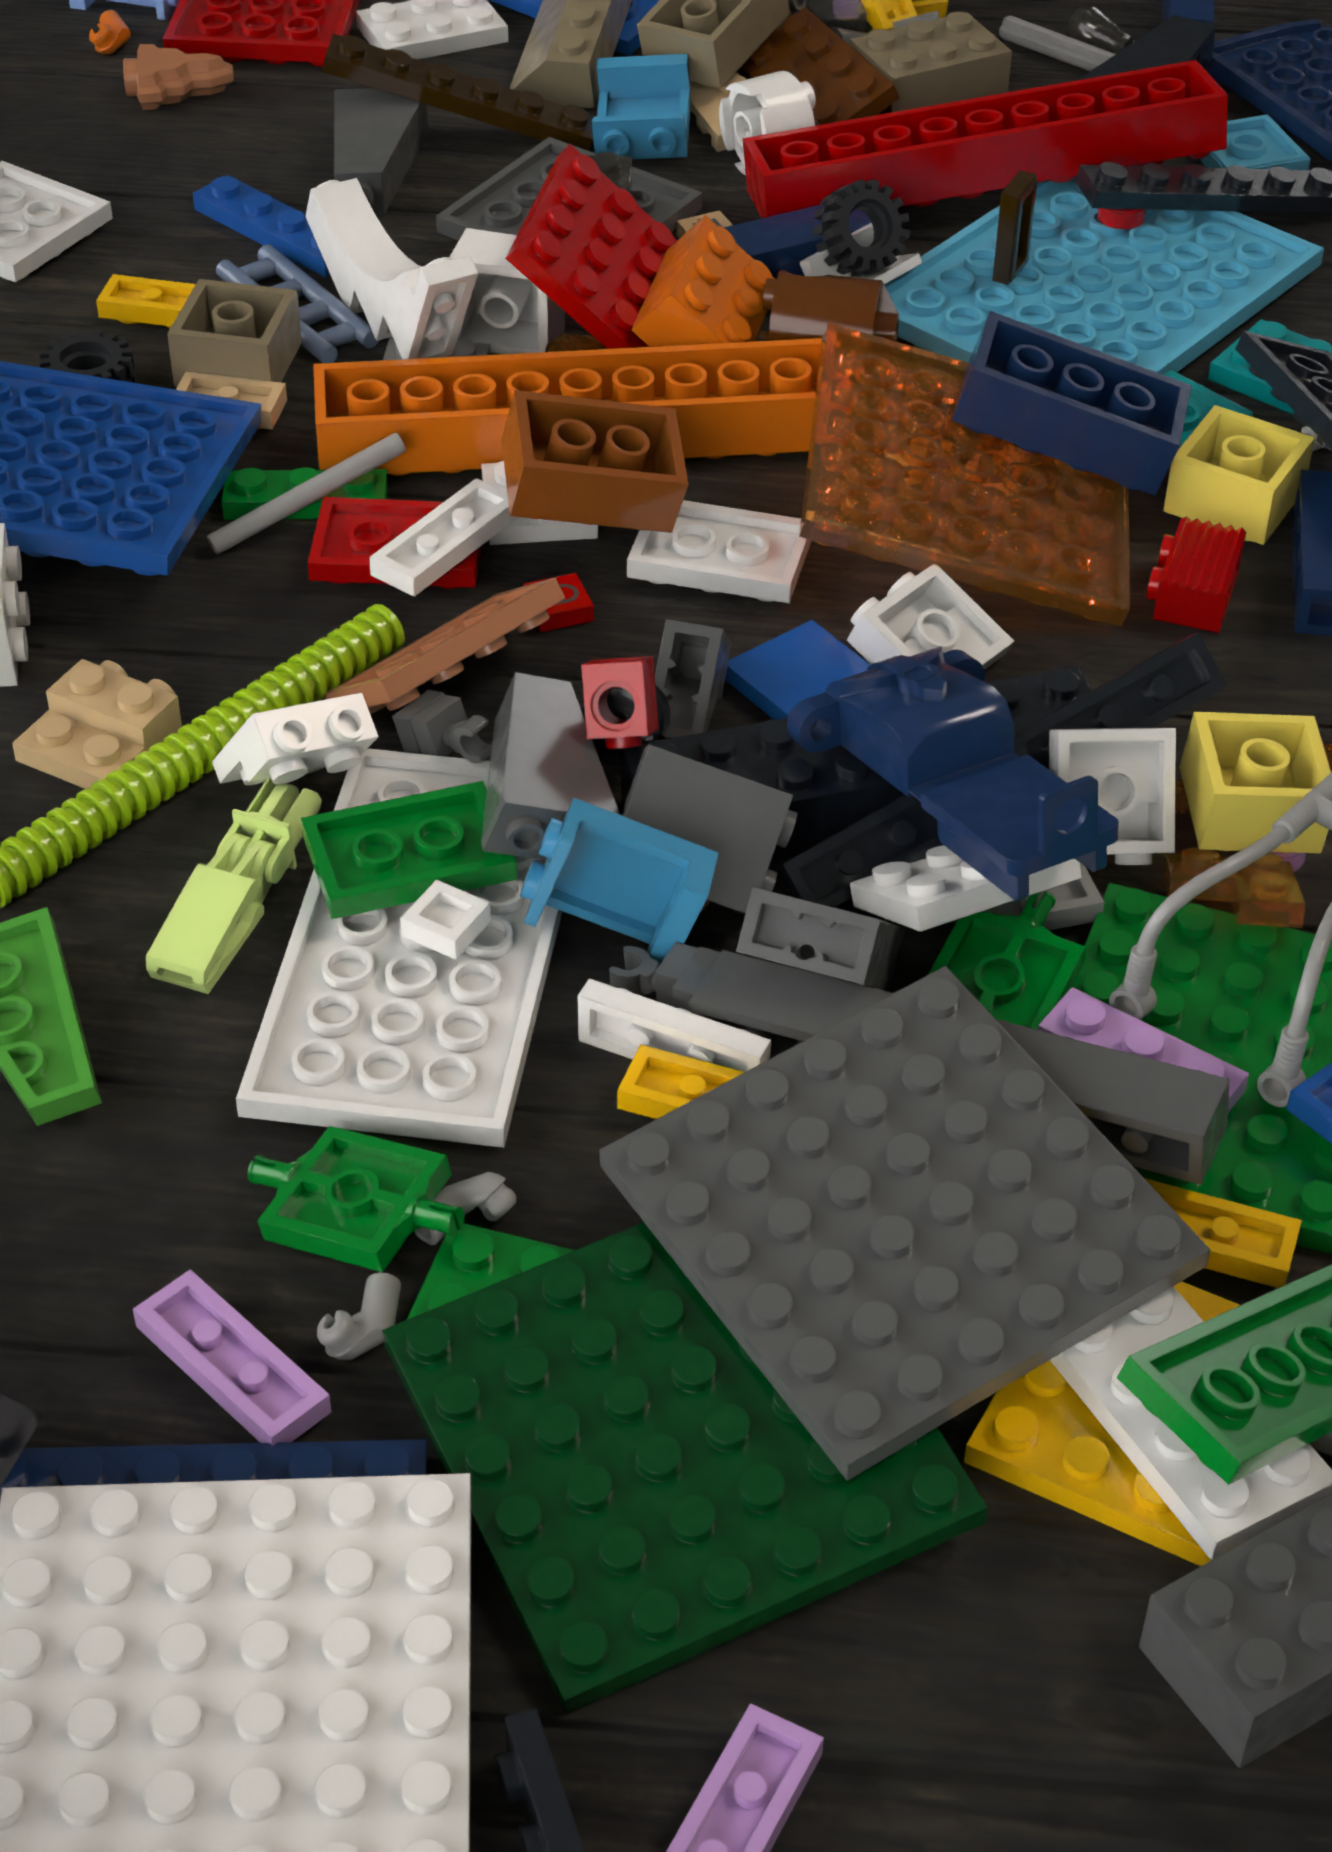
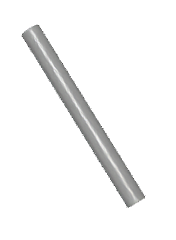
M395 432L206 536L216 555H219L406 452L405 445L400 436Z

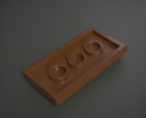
M806 7L796 14L789 16L739 68L740 72L747 79L778 71H787L795 76L799 82L807 81L815 93L816 101L812 109L815 126L878 115L900 98L893 83Z

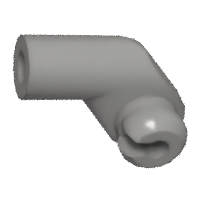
M381 1272L370 1275L366 1280L360 1312L351 1316L346 1311L337 1310L334 1318L330 1314H326L321 1319L317 1327V1338L325 1346V1351L329 1356L339 1360H353L384 1342L382 1330L395 1325L401 1292V1282L397 1277Z

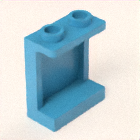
M688 53L597 58L596 69L599 100L597 116L592 119L595 154L612 160L687 157L691 106Z
M573 797L563 822L551 818L538 852L539 855L547 857L545 863L542 864L533 860L524 880L520 897L530 900L523 923L536 927L544 907L547 905L648 943L647 953L650 955V958L657 960L661 964L675 942L685 943L708 898L719 853Z

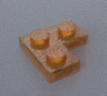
M1199 848L1184 849L1182 854L1165 853L1163 880L1167 896L1169 897L1182 885L1228 857H1220L1213 850H1200ZM1268 853L1194 898L1198 900L1231 902L1238 924L1303 928L1306 903L1289 861H1283L1280 856Z

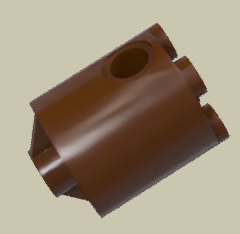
M780 270L777 279H766L763 310L771 311L769 331L761 330L759 341L835 337L847 382L871 384L895 355L899 329V313L882 280L836 275L801 276L788 273L786 270Z

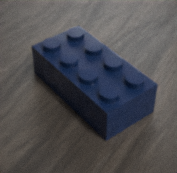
M989 311L969 359L952 421L965 425L973 432L989 434L1014 443L1027 452H1038L1060 460L1076 470L1089 471L1114 480L1127 489L1141 490L1155 496L1180 447L1191 385Z

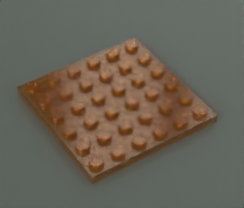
M828 322L821 343L799 537L813 540L823 546L842 548L867 555L877 561H888L924 571L932 564L937 565L951 579L974 585L985 591L1000 592L1028 600L1039 606H1050L1079 614L1089 620L1104 621L1122 626L1130 611L1129 489L1121 486L1114 480L1089 471L1076 470L1060 460L1038 452H1027L1014 443L989 434L973 432L965 425L952 421L968 362Z

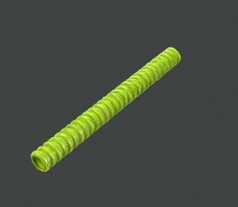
M382 604L372 605L366 609V612H361L353 620L342 624L340 629L336 628L328 633L327 637L320 638L314 642V645L306 647L300 654L289 658L287 663L283 662L276 666L274 671L265 673L261 676L260 680H255L248 684L246 689L242 688L234 693L233 697H228L220 702L219 706H214L207 710L205 715L196 717L192 720L191 724H186L179 728L177 733H172L165 737L163 742H157L149 748V752L143 751L135 756L134 761L129 760L121 765L120 770L115 769L107 774L105 779H99L91 785V789L85 788L77 793L76 798H70L63 802L61 808L56 807L47 812L46 818L40 817L32 822L31 827L26 826L16 833V837L10 836L3 840L0 847V908L11 903L12 897L18 898L25 894L27 887L33 888L40 884L43 877L49 878L57 873L58 867L64 868L72 863L73 858H79L86 854L88 848L93 849L100 845L103 838L108 839L115 835L117 829L122 830L129 826L132 819L137 820L146 814V810L151 811L158 807L161 801H167L172 798L175 791L180 792L188 787L189 782L194 783L203 777V773L208 774L213 771L212 761L252 714L320 701L325 698V693L365 671V668L368 669L377 664L378 660L386 658L391 652H395L403 647L405 636L397 616Z

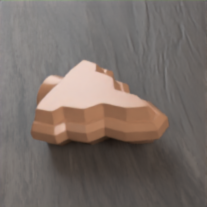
M140 44L137 50V58L123 59L126 96H137L142 110L157 109L163 104L180 103L189 96L219 93L225 90L226 85L234 81L233 65L224 62L221 56L208 53L185 54L177 48H158L154 44Z

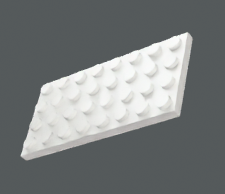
M367 748L361 755L362 761L347 770L334 811L483 781L487 789L490 761L474 764L465 758ZM515 856L518 880L465 891L490 902L491 922L456 960L402 937L400 918L415 902L331 919L316 872L313 870L236 1097L238 1117L322 1127L333 1126L347 1130L504 1148L562 915L561 910L545 905L536 927L523 923L530 900L520 897L524 880L533 860L542 864L545 863V860Z

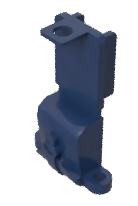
M942 646L909 657L899 655L875 662L864 672L831 682L826 688V692L800 701L791 710L787 719V732L791 739L812 753L822 752L841 745L907 797L914 796L921 802V808L937 819L940 842L1014 901L1029 896V875L1071 859H1076L1092 872L1107 866V846L1114 844L1118 840L1119 821L1115 816L1098 805V781L1088 775L1067 783L1031 756L1025 755L1020 757L1014 753V721L1006 699L993 686L984 682L985 673L982 664L962 650L955 649L943 653ZM818 720L816 726L811 729L812 725Z

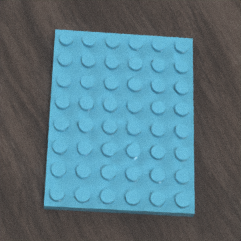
M1075 176L1072 180L1061 183L1049 180L1037 182L1029 259L1024 268L1009 285L992 281L1000 205L921 256L922 263L884 285L899 313L898 337L914 344L919 349L927 350L949 360L963 369H967L969 359L989 311H993L1146 369L1165 374L1170 370L1180 371L1318 268L1322 262L1324 248L1236 211L1147 209L1145 221L1141 226L1133 229L1111 228L1098 220V208L1091 207L1076 184Z

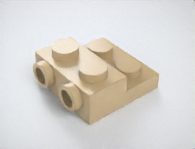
M81 659L46 690L49 710L12 744L16 761L81 788L91 789V785L99 779H105L106 775L115 769L120 770L121 765L129 760L134 761L135 756L143 751L149 752L151 746L157 742H163L164 738L168 735L177 733L178 729L182 727L178 696L166 682L160 679H152L146 684L128 677L124 669L113 661L105 660L100 665Z

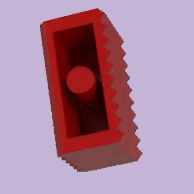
M1186 516L1180 520L1175 536L1165 534L1159 553L1158 567L1154 566L1152 569L1146 599L1156 601L1153 620L1220 634L1239 573L1246 531L1242 527L1235 530L1232 525L1224 528L1220 522L1213 526L1209 520L1202 524L1198 518L1191 521Z

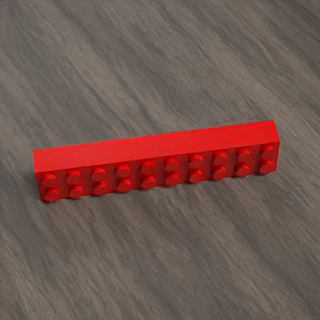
M1197 60L747 137L743 138L747 192L761 218L821 205L820 202L826 196L831 195V192L863 179L865 182L870 180L880 181L879 188L888 185L894 190L889 199L893 200L900 197L904 203L902 206L926 207L936 204L940 199L957 196L971 199L981 196L986 191L1005 189L1020 170L1036 174L1037 182L1049 180L1061 183L1072 180L1077 175L1080 164L1101 165L1104 162H1113L1122 166H1144L1147 163L1161 165L1167 159L1178 157L1203 158L1212 151L1227 149L1228 94Z

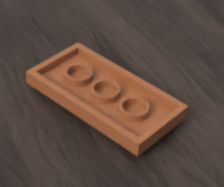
M556 578L497 593L330 690L324 696L326 699L362 693L370 714L387 706L389 711L400 708L420 696L417 689L418 686L429 680L433 684H437L463 671L462 660L475 654L476 658H481L505 646L507 640L504 635L516 628L519 633H522L547 621L550 617L546 609L565 599V596Z

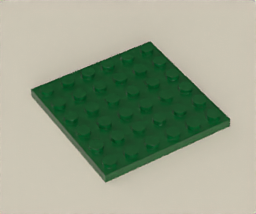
M644 1222L382 1330L384 1346L447 1474L470 1473L472 1525L566 1715L986 1523L988 1507L938 1427L847 1481Z

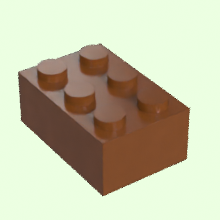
M519 390L514 391L501 439L510 516L643 531L673 532L689 485L675 408Z

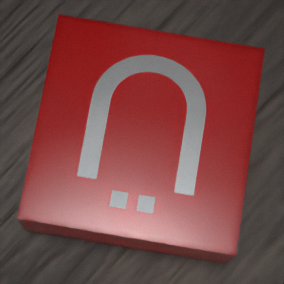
M572 573L553 577L556 578L565 599L546 609L550 618L537 626L540 632L594 621V605L577 574ZM543 579V580L533 581V582H529V583H524L523 586L530 585V584L537 583V582H541V581L548 580V579Z

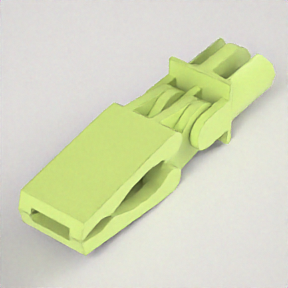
M266 779L246 811L232 810L234 823L220 842L215 856L207 865L199 863L196 866L146 954V970L151 978L202 993H210L264 915L262 902L272 883H278L287 868L295 869L297 867L294 850L303 837L301 818L317 815L322 799L317 792L303 788L301 793H299L298 787L292 784H273L272 779Z

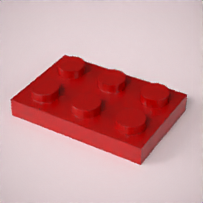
M323 497L307 562L309 581H328L335 584L351 582L389 585L370 575V556L443 502ZM482 546L429 586H440L447 589L458 587L475 588Z

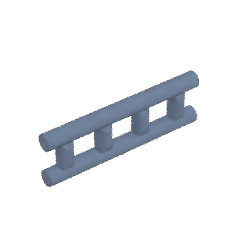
M266 244L259 249L257 255L259 260L238 268L230 260L226 259L219 262L216 267V274L223 281L260 286L256 282L278 275L285 282L271 287L297 290L298 298L304 296L309 300L310 304L299 307L301 346L322 363H333L338 356L336 347L354 340H358L366 348H373L379 342V340L376 341L370 325L272 245ZM327 318H331L338 324L319 333L309 326Z

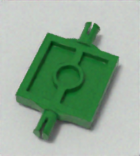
M1045 890L1042 898L1041 892L1029 895L1019 916L995 915L981 911L958 919L929 974L946 966L995 1019L1038 1030V1025L1072 988L1085 962L1086 946L1057 937L1043 926L1056 903L1054 896Z
M329 1126L314 1147L296 1161L285 1163L265 1158L262 1155H256L254 1157L255 1162L251 1161L248 1167L247 1175L250 1183L277 1189L276 1197L257 1220L265 1241L382 1273L407 1237L415 1229L423 1227L454 1237L458 1235L457 1229L461 1230L464 1223L465 1215L462 1207L434 1201L452 1175L447 1155Z

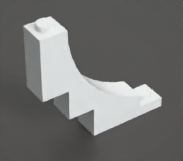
M357 178L341 182L329 180L316 188H312L305 217L342 303L355 313L364 312L376 341L393 337L402 359L440 358L453 355L478 276V271L471 255L453 260L449 257H442L431 261L423 267L417 265L395 245L371 208Z

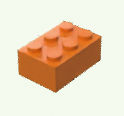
M705 215L666 251L631 331L649 347L755 342L767 310H763L765 282L767 278H775L772 277L766 265L758 260H754L735 242V239L728 230L717 226Z

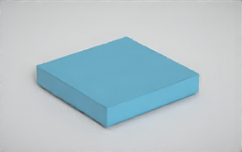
M1268 114L1227 121V149L1212 151L1208 156L1199 158L1207 168H1228L1232 165H1238L1247 169H1270L1271 167L1279 166L1288 170H1309L1311 160Z

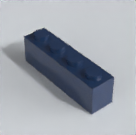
M821 204L724 228L731 233L735 242L748 255L767 266L773 278L777 279L780 270L805 276L799 262L817 253L818 250L815 244L823 241L822 235L813 236V227L822 223V221L814 219L816 210L824 206ZM854 210L849 216V229L851 233L871 223L868 216L861 210Z

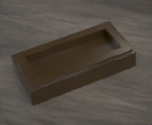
M1020 170L1001 192L992 281L1009 285L1028 262L1038 180L1034 173Z

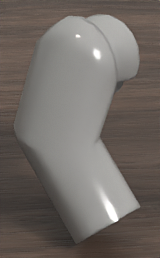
M489 1171L445 1186L434 1201L462 1207L464 1215L478 1206L487 1220L497 1221L516 1203V1194L503 1183L506 1179L505 1177ZM423 1227L414 1231L421 1240L430 1245H436L446 1235L445 1233Z

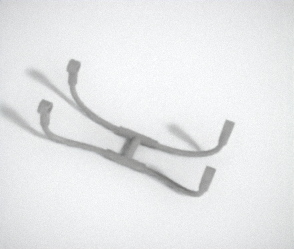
M1332 772L1275 821L1272 831L1266 836L1197 875L1178 888L1155 910L1147 921L1138 943L1131 948L1124 982L1111 993L1109 997L1110 1006L1139 1020H1142L1155 1008L1157 996L1151 987V978L1157 958V951L1154 947L1167 922L1189 901L1218 882L1259 860L1282 843H1291L1314 822L1332 831ZM1332 902L1327 908L1314 937L1298 988L1290 1022L1281 1032L1273 1063L1257 1079V1088L1260 1095L1265 1101L1276 1107L1287 1106L1290 1091L1306 1080L1305 1074L1301 1069L1309 1039L1306 1027L1325 958L1332 941Z

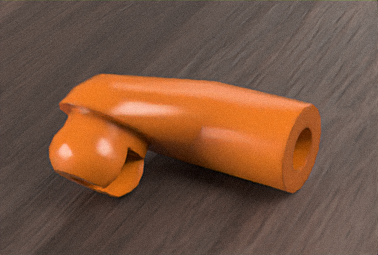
M114 10L103 12L99 19L100 23L97 24L100 30L95 33L91 29L89 33V39L95 45V50L104 55L113 54L131 38V31Z

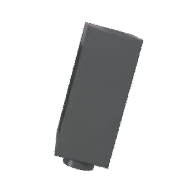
M752 887L736 952L890 991L905 928L880 919Z

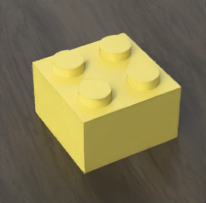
M1214 405L1179 448L1170 465L1163 512L1181 518L1188 516L1191 521L1198 518L1202 524L1209 520L1213 526L1220 522L1224 528L1232 525L1235 530L1242 527L1246 531L1245 541L1264 545L1295 503L1301 470H1309L1315 437Z
M1217 712L1193 713L1179 768L1199 849L1241 851L1271 832L1275 821L1331 773L1315 716ZM1314 822L1294 841L1287 844L1282 843L1271 852L1321 853L1329 829Z

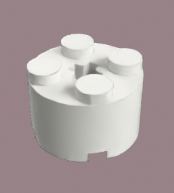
M778 71L729 84L726 90H730L729 97L722 98L719 106V122L723 142L727 151L735 149L741 162L734 164L744 175L746 173L743 138L815 126L812 109L815 106L816 99L812 86L807 81L799 82L795 76L787 71Z

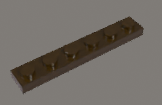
M333 34L325 55L322 72L542 141L551 137L584 150H590L593 140L592 119L596 116L589 114L579 106H564L544 100L537 93L530 91L519 92L500 86L490 78H474L456 72L452 67L445 64H430L411 58L410 55L400 50H385L369 45L356 36Z

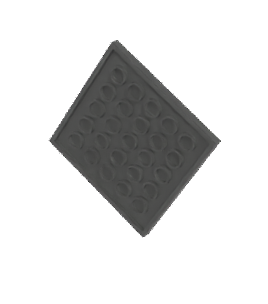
M946 966L599 1150L600 1167L847 1481L1207 1266L1210 1254L1209 1247Z

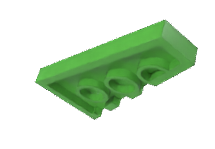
M48 907L0 923V1070L37 1126L102 1104L56 926Z

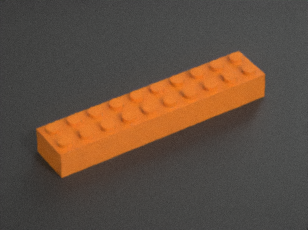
M835 337L313 364L319 470H327L395 432L402 439L406 452L375 468L387 469V474L404 476L410 473L437 471L458 473L463 470L481 469V464L503 461L501 439L515 390L675 408L684 458L706 457L709 459H719L725 456L751 454L772 456L777 453L807 451L811 453H825L829 450H844L848 448L851 395Z

